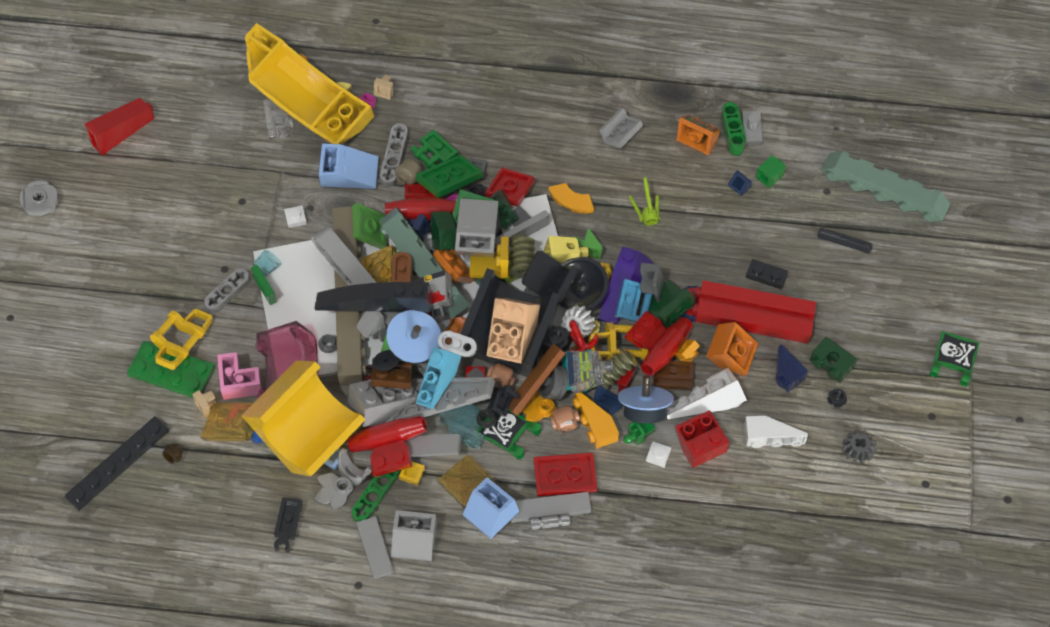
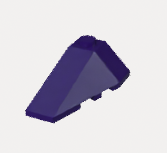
M622 246L598 320L612 322L616 325L620 322L621 318L614 316L622 281L627 279L641 283V263L654 264L642 252Z

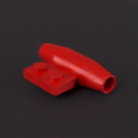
M405 184V199L385 203V215L397 207L407 221L409 219H417L418 214L425 215L428 221H431V212L450 211L452 216L456 201L442 199V197L437 198L421 184Z
M645 311L626 333L625 339L640 349L649 350L641 364V370L644 374L653 376L667 365L678 352L693 327L692 322L688 318L681 317L665 329L661 323L662 321L648 311Z
M423 416L399 418L371 426L348 437V447L352 453L372 451L370 461L372 475L375 477L413 467L410 448L405 442L426 432L427 424Z

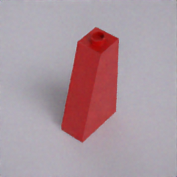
M138 98L85 123L91 145L103 156L154 119L152 105Z

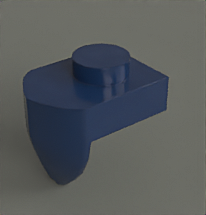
M598 385L594 394V403L612 416L623 404L620 403L617 395L609 392L602 385Z

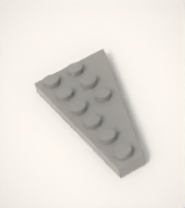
M493 377L453 378L433 409L415 404V401L382 423L399 418L427 417L489 399L492 396L495 381ZM411 379V384L419 394L423 379Z

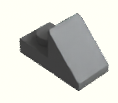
M365 311L356 326L366 339L373 336L383 342L387 333L384 317L379 311Z

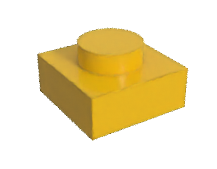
M412 462L413 467L401 470L399 480L418 486L425 466Z

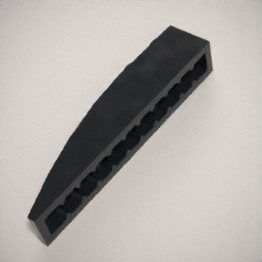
M378 282L350 285L317 292L314 309L315 311L404 312L414 310L430 312L432 292L429 282Z

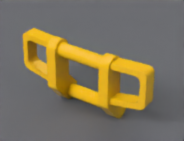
M194 309L184 319L178 312L170 311L165 322L157 331L150 335L151 341L160 349L155 356L156 363L171 370L176 369L188 356L189 350L197 340L205 335L213 323V316ZM194 318L206 321L202 327L191 323ZM172 324L179 331L191 335L183 347L167 341L163 336ZM167 353L177 358L174 361H169L162 358V356Z
M606 322L605 332L598 333L597 336L598 339L607 338L608 351H596L593 347L590 349L593 357L614 358L613 353L620 355L619 350L616 349V332L627 333L633 325H616L612 322ZM595 333L590 335L589 342L592 340ZM643 348L640 350L623 349L641 360H644L648 353V350Z

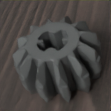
M856 429L853 434L849 432L846 438L843 439L842 451L847 453L846 459L853 458V464L857 460L861 464L865 460L870 461L872 455L876 452V448H874L876 441L871 440L872 434L866 436L865 430L859 434Z

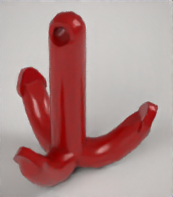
M571 320L569 322L572 330L570 331V337L577 345L578 350H569V352H572L573 356H580L579 352H585V350L595 347L598 341V333H595L589 343H585L576 321Z

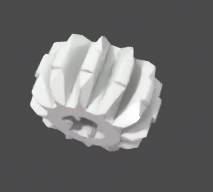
M577 305L565 312V316L562 318L565 323L562 327H566L569 332L572 331L569 322L574 320L584 338L592 333V329L595 327L592 321H594L595 317H591V311H586L585 306L579 307Z

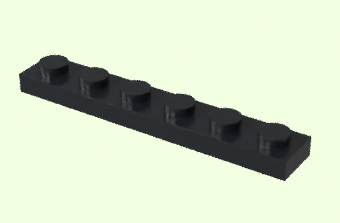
M154 416L64 495L65 498L80 511L169 432L168 427Z

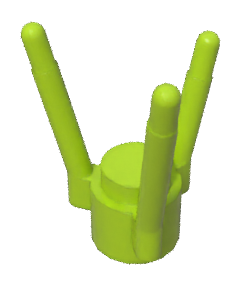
M644 177L643 181L648 207L644 208L641 213L633 197L629 195L628 198L638 214L640 222H644L646 226H652L660 220L659 196H655L654 209L651 204L647 178Z

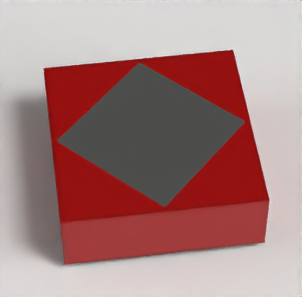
M466 366V378L485 377V366Z

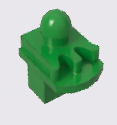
M632 421L628 425V434L623 438L624 443L630 444L634 441L636 445L642 444L644 438L655 432V426L652 423L639 424Z

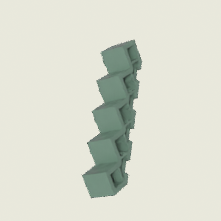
M845 151L828 154L821 171L830 181L846 180L855 192L870 190L879 202L894 200L903 212L918 210L927 222L943 221L951 203L941 191L936 189L930 191L923 188L922 183L910 178L908 181L898 177V173L886 168L884 171L874 167V163L861 158L859 161L853 159Z
M397 207L379 220L382 226L379 229L385 237L389 236L396 245L394 247L397 253L406 252L411 256L413 263L412 273L414 276L418 275L421 278L444 271ZM453 281V304L443 308L444 315L448 314L451 319L470 306Z

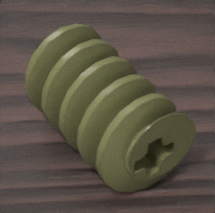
M515 235L511 238L510 273L514 277L523 278L535 255L533 253L535 251L533 246L535 245V240L524 235Z
M619 348L620 355L613 353L614 360H611L609 357L607 358L608 364H614V371L606 372V364L600 363L602 366V377L600 375H596V377L605 389H608L609 385L615 384L614 379L620 380V374L625 376L627 374L626 370L631 371L633 369L632 365H638L636 359L629 351Z

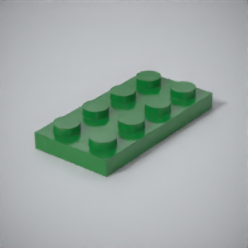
M143 340L127 371L129 377L193 398V393L199 390L203 394L215 369L213 363L188 355L176 369L171 370L156 363L155 356L160 349L155 344ZM167 353L162 356V358L169 361H174L177 358Z

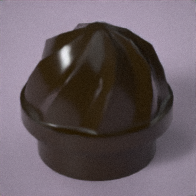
M168 444L165 446L162 455L167 462L173 464L181 460L183 449L179 444Z

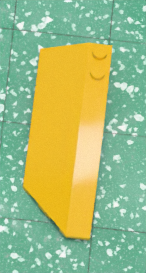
M256 23L245 35L249 82L283 111L330 144L342 145L361 132L374 118L370 105L328 78L284 43L282 39Z

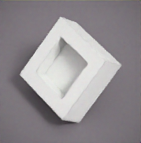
M303 205L284 209L288 228L307 225Z
M652 442L646 462L665 468L671 447Z

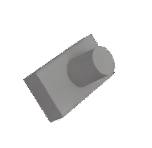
M743 111L742 124L746 137L745 145L762 146L761 111Z

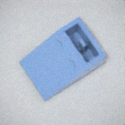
M322 144L319 168L320 186L376 189L379 156L341 144Z

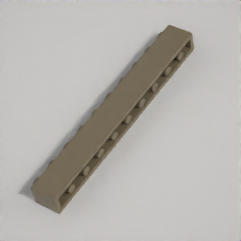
M352 207L332 208L333 231L358 260V257H361V246H357V241L359 240L353 238ZM334 269L335 288L348 286ZM336 311L339 385L362 382L363 376H366V364H362V358H366L365 347H361V341H365V337L356 328L364 314L363 312L360 313V311Z

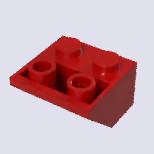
M710 410L675 426L682 451L692 468L720 456L728 450L729 441Z

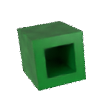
M771 155L757 168L755 178L770 189L784 176L786 165L782 160Z

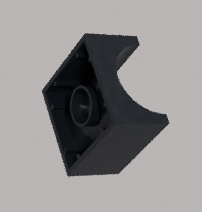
M487 268L460 333L474 339L477 343V352L471 357L493 365L501 363L512 368L514 373L528 377L536 366L543 343L553 323L560 295L553 292L550 296H535L521 292L502 282L496 276L494 270ZM495 298H509L540 305L538 323L522 363L486 356ZM470 344L464 346L465 351L471 349Z

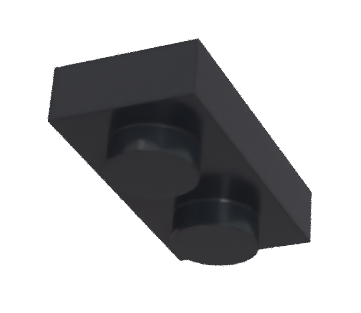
M752 259L746 278L782 290L788 270Z

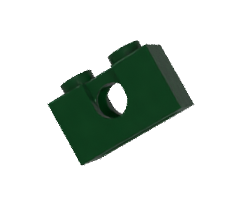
M825 337L812 351L809 361L818 369L822 367L827 371V375L831 379L841 383L855 367L857 358L828 337ZM829 360H832V361L835 362V364H832V363H830V362H828V361H829Z

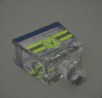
M597 351L567 352L569 386L574 394L603 385L604 373L614 371L613 361H603Z

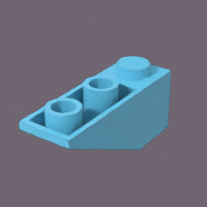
M433 347L415 404L430 409L434 408L456 375L461 355Z

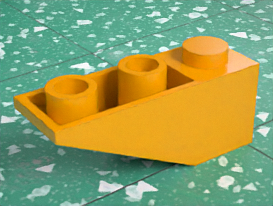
M580 391L574 392L572 402L574 408L579 409L582 426H586L588 430L587 437L589 442L594 443L596 449L617 442L619 432L612 416Z

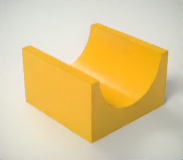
M296 360L241 415L291 473L312 476L365 421L361 414L345 407L325 388L317 375L320 366L316 361Z

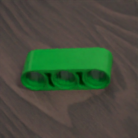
M727 102L722 107L721 123L729 153L738 156L743 153L745 148V132L738 106L733 102Z

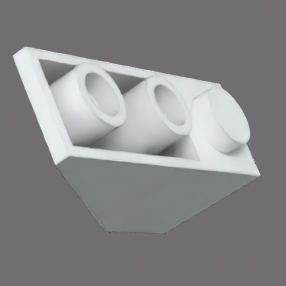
M746 416L745 418L746 446H752L753 448L769 445L781 447L782 445L801 446L806 443L808 437L806 432L767 416Z

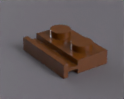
M670 361L654 374L653 386L662 389L692 390L693 362Z

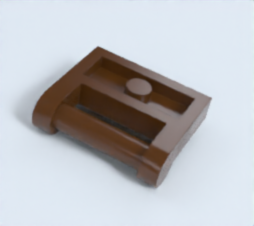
M399 362L394 368L387 371H377L372 366L371 386L411 389L412 363Z

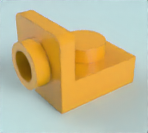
M686 339L675 356L679 361L692 362L699 354L696 349L700 345L695 340Z

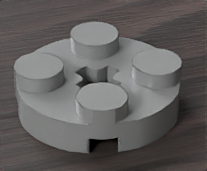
M34 181L29 183L24 191H21L20 203L29 216H43L56 210L59 200L56 188L49 185L48 182ZM38 196H41L43 198L40 201L35 200L38 198Z

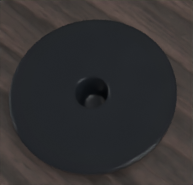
M385 350L374 357L372 366L377 371H387L394 368L399 363L400 358L394 355L391 350Z

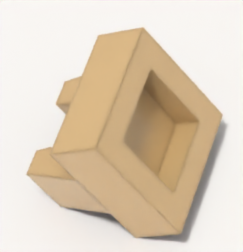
M384 75L382 79H375V96L391 100L393 96V82H390L391 76Z
M199 390L193 393L194 403L205 418L210 415V408L216 404L212 391L202 394Z

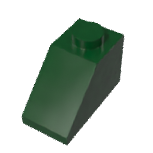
M450 211L431 212L432 248L434 250L455 249L457 228Z

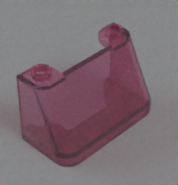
M298 321L256 333L257 341L255 346L257 351L265 356L266 388L259 389L257 399L296 360L316 361L318 364L316 337Z

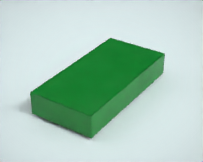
M259 266L251 267L252 276L269 305L275 304L277 302L275 292Z

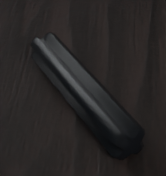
M820 228L817 235L820 239L865 253H870L873 246L871 242L825 228Z

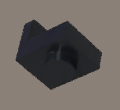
M507 385L495 387L487 409L499 416L506 417L512 399H519L521 395L514 392L515 389Z

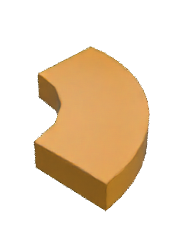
M566 183L548 187L549 194L559 206H563L574 213H594V207L589 194L575 193Z

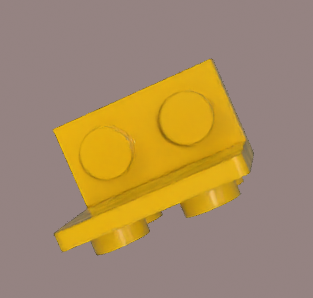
M501 236V244H497V252L494 253V258L470 256V278H483L487 268L494 270L499 279L508 278L509 236Z

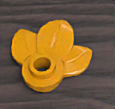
M536 391L521 412L526 414L525 419L527 421L536 422L544 417L553 415L552 412L556 409V406L552 400L541 397L539 391Z

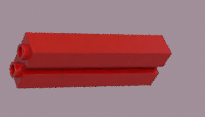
M704 280L702 286L697 287L695 298H699L698 304L695 303L693 308V315H696V323L718 326V324L736 322L743 330L749 333L806 344L810 341L816 307L815 301Z

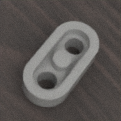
M444 331L438 338V344L443 350L464 357H471L477 352V343L470 337L452 331ZM447 338H452L450 345L446 344ZM466 344L471 345V349L469 351H465L464 346Z

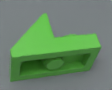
M589 228L587 229L585 240L574 237L578 240L579 247H588V257L601 260L602 246Z

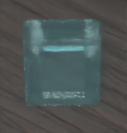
M264 250L253 263L254 266H259L265 277L282 264L271 251Z

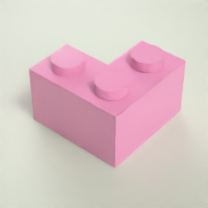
M237 352L217 355L220 390L223 400L263 394L258 367L240 369Z

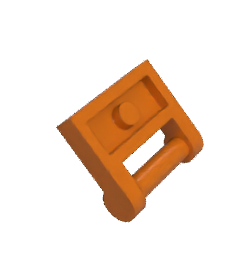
M455 249L450 251L436 250L432 254L442 268L451 275L454 282L470 284L477 279L470 278V269L459 255H456Z

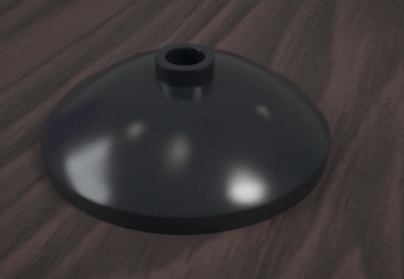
M587 257L571 258L561 264L573 266L578 270L574 281L566 291L565 298L559 305L567 310L577 305L579 307L585 306L586 311L598 306L605 298L609 287L608 276L602 265ZM580 287H585L583 291H579Z

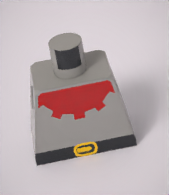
M444 270L412 280L411 282H429L432 292L430 312H432L434 320L443 319L445 317L443 308L453 304L451 275Z

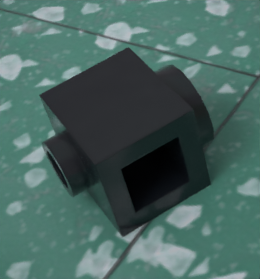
M552 325L543 343V353H546L553 343L562 351H565L570 341V332Z

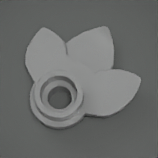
M333 473L323 474L317 477L318 482L323 488L318 492L315 500L322 504L331 503L334 510L341 508L346 503L347 496L353 491V483L347 477L339 478ZM343 485L347 486V488L344 490L340 489V487Z

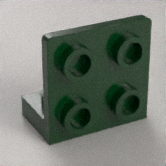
M667 280L664 283L660 302H656L655 295L652 294L649 313L662 321L661 323L668 328L695 302L691 292L686 288L682 291L671 280Z

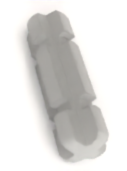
M568 514L560 515V517L556 515L542 517L541 519L532 518L530 520L531 529L533 530L540 529V527L551 528L570 524Z

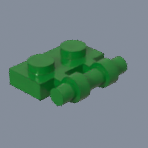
M434 129L420 139L422 147L418 148L414 145L410 149L414 153L415 158L425 163L427 169L437 165L439 162L442 163L458 156V151ZM430 152L433 157L429 158L426 153Z

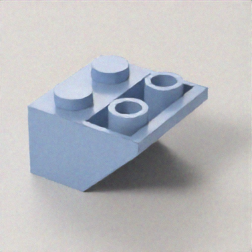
M487 477L472 491L463 516L491 539L519 513V509L515 499Z

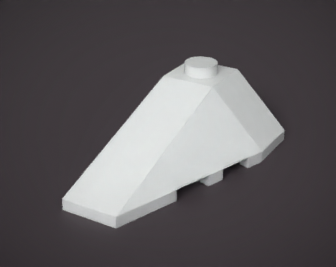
M726 368L706 379L707 383L700 388L698 386L694 387L689 396H681L670 406L666 407L667 418L673 419L697 415L708 410L714 412L736 408L747 399L738 380L730 369Z

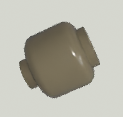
M406 159L395 169L397 182L404 186L405 184H415L417 182L416 174L422 172V167L417 161Z

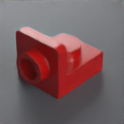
M635 367L631 371L626 370L627 374L625 376L620 374L621 379L616 382L619 393L623 389L629 388L635 377Z

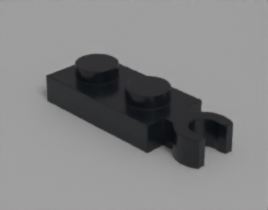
M282 497L274 531V537L278 538L274 543L275 551H278V547L282 544L286 545V553L290 551L289 539L295 540L303 505L302 500Z

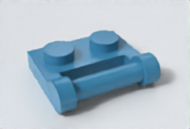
M624 279L614 317L636 323L645 311L649 312L652 294L645 293L640 316H637L641 283Z

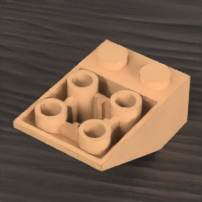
M495 298L486 356L522 363L538 323L540 305L509 298Z

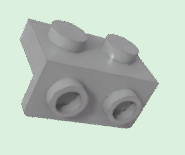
M620 108L601 127L600 133L605 144L621 149L643 124L641 120L628 116L625 108Z

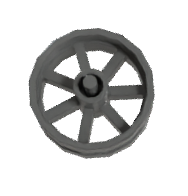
M557 365L539 387L541 397L557 401L564 396L568 386L567 369L561 365Z

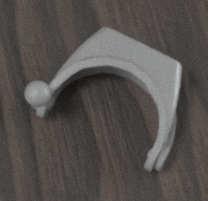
M340 449L338 460L340 474L349 478L354 485L358 486L372 470L370 467H367L365 471L360 470L349 459L347 449Z

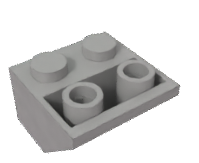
M396 510L391 557L432 562L437 527L436 514Z

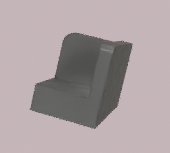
M641 263L642 280L640 291L642 293L654 294L656 302H660L665 283L661 266Z

